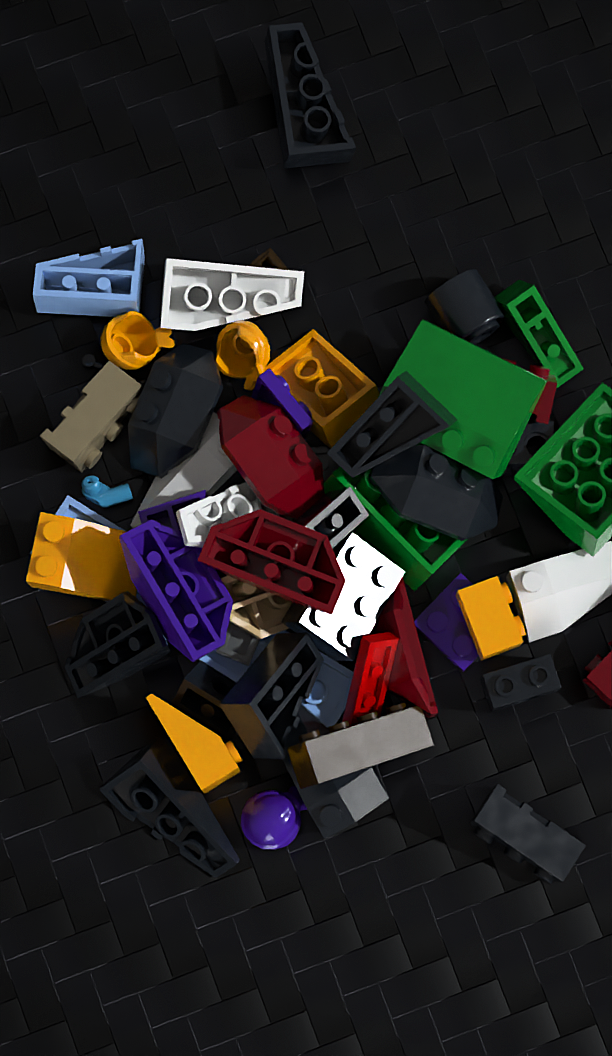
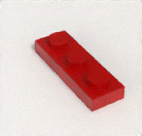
M392 632L362 636L342 722L348 720L350 727L358 725L357 717L377 711L380 718L399 638Z

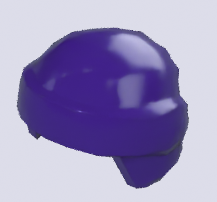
M291 786L288 792L278 790L258 792L246 801L241 815V828L245 837L253 845L264 850H276L288 846L296 838L301 826L300 811L307 809L296 786Z

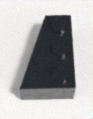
M307 632L277 633L219 704L253 758L284 759L288 748L284 745L290 730L296 729L300 718L296 715L302 700L309 698L324 661Z
M499 784L494 786L469 823L476 828L473 834L490 845L493 840L506 847L503 853L519 864L526 860L536 867L533 873L549 884H552L554 879L558 882H563L586 845L552 821H548L532 811L533 808L525 802L520 803L506 794L507 790Z

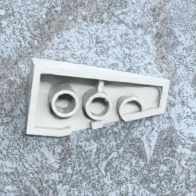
M166 258L160 328L198 331L238 320L300 307L304 272Z
M247 482L231 486L222 493L204 498L176 512L185 546L203 548L212 526L223 524L259 509L292 521V518L281 515L264 506Z

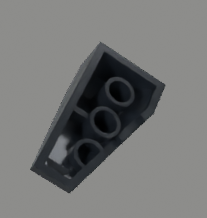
M301 703L296 715L300 718L296 729L290 730L284 746L288 748L299 744L298 736L319 730L321 736L330 733L328 728L320 722V719ZM288 751L285 758L282 759L307 810L324 839L355 823L389 799L387 791L372 766L300 789Z

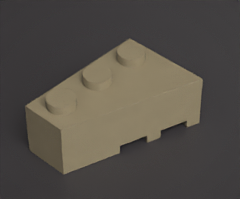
M108 361L83 388L81 392L83 395L73 408L67 406L61 412V416L64 419L53 432L46 429L40 437L52 451L81 473L86 467L91 469L102 455L100 449L106 441L112 442L122 431L124 425L121 422L128 413H133L143 386L111 361Z

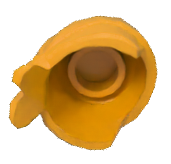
M129 311L114 317L105 325L101 335V347L104 355L117 367L126 370H137L145 367L160 352L162 347L173 348L175 343L169 337L172 334V329L160 327L154 329L149 320L136 311Z
M238 320L229 323L219 333L215 362L222 374L232 378L246 379L244 389L253 390L258 376L265 371L264 367H266L270 360V345L257 325L249 321Z

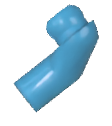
M93 475L85 477L81 483L82 493L85 498L101 508H108L133 500L128 483L109 488L100 482L98 477Z

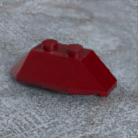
M243 395L217 411L218 419L220 420L221 448L264 506L295 521L325 495L322 462L280 406Z
M262 509L237 517L223 524L212 526L198 557L199 562L236 580L301 606L331 615L346 582L327 535Z
M402 577L369 635L392 632L399 638L386 692L403 703L405 702L410 707L419 706L422 708L425 716L433 717L438 714V709Z

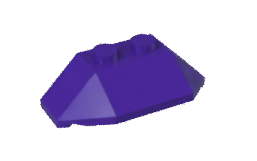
M152 519L121 534L119 539L130 579L146 606L155 614L166 640L191 662L222 647L226 640L233 598L217 571L198 561L202 548L185 546L180 531L160 525L159 522Z

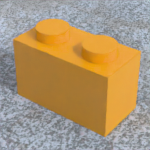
M498 576L457 591L455 596L481 661L521 646L523 643L522 636L526 635L519 615L513 617L509 606L513 599L506 582L501 584Z

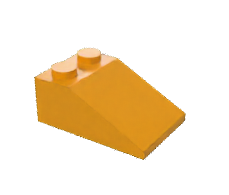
M314 329L264 367L265 371L270 368L275 375L282 376L288 383L290 393L296 401L303 402L309 408L312 414L311 419L314 421L310 428L311 432L330 449L379 396L376 384Z
M40 512L26 582L34 588L103 601H110L126 591H129L136 597L137 589L130 579L119 536L126 531L76 518Z
M150 694L146 697L204 794L241 772L237 764L243 760L231 740L224 744L219 735L157 696Z

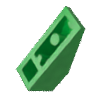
M517 280L494 297L505 314L504 321L534 362L538 366L549 368V374L555 375L557 381L556 388L584 369L533 284Z

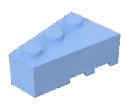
M134 240L130 245L111 249V246L100 248V252L80 257L79 254L37 263L33 287V299L37 313L116 317L129 311L140 313L145 260L143 240Z

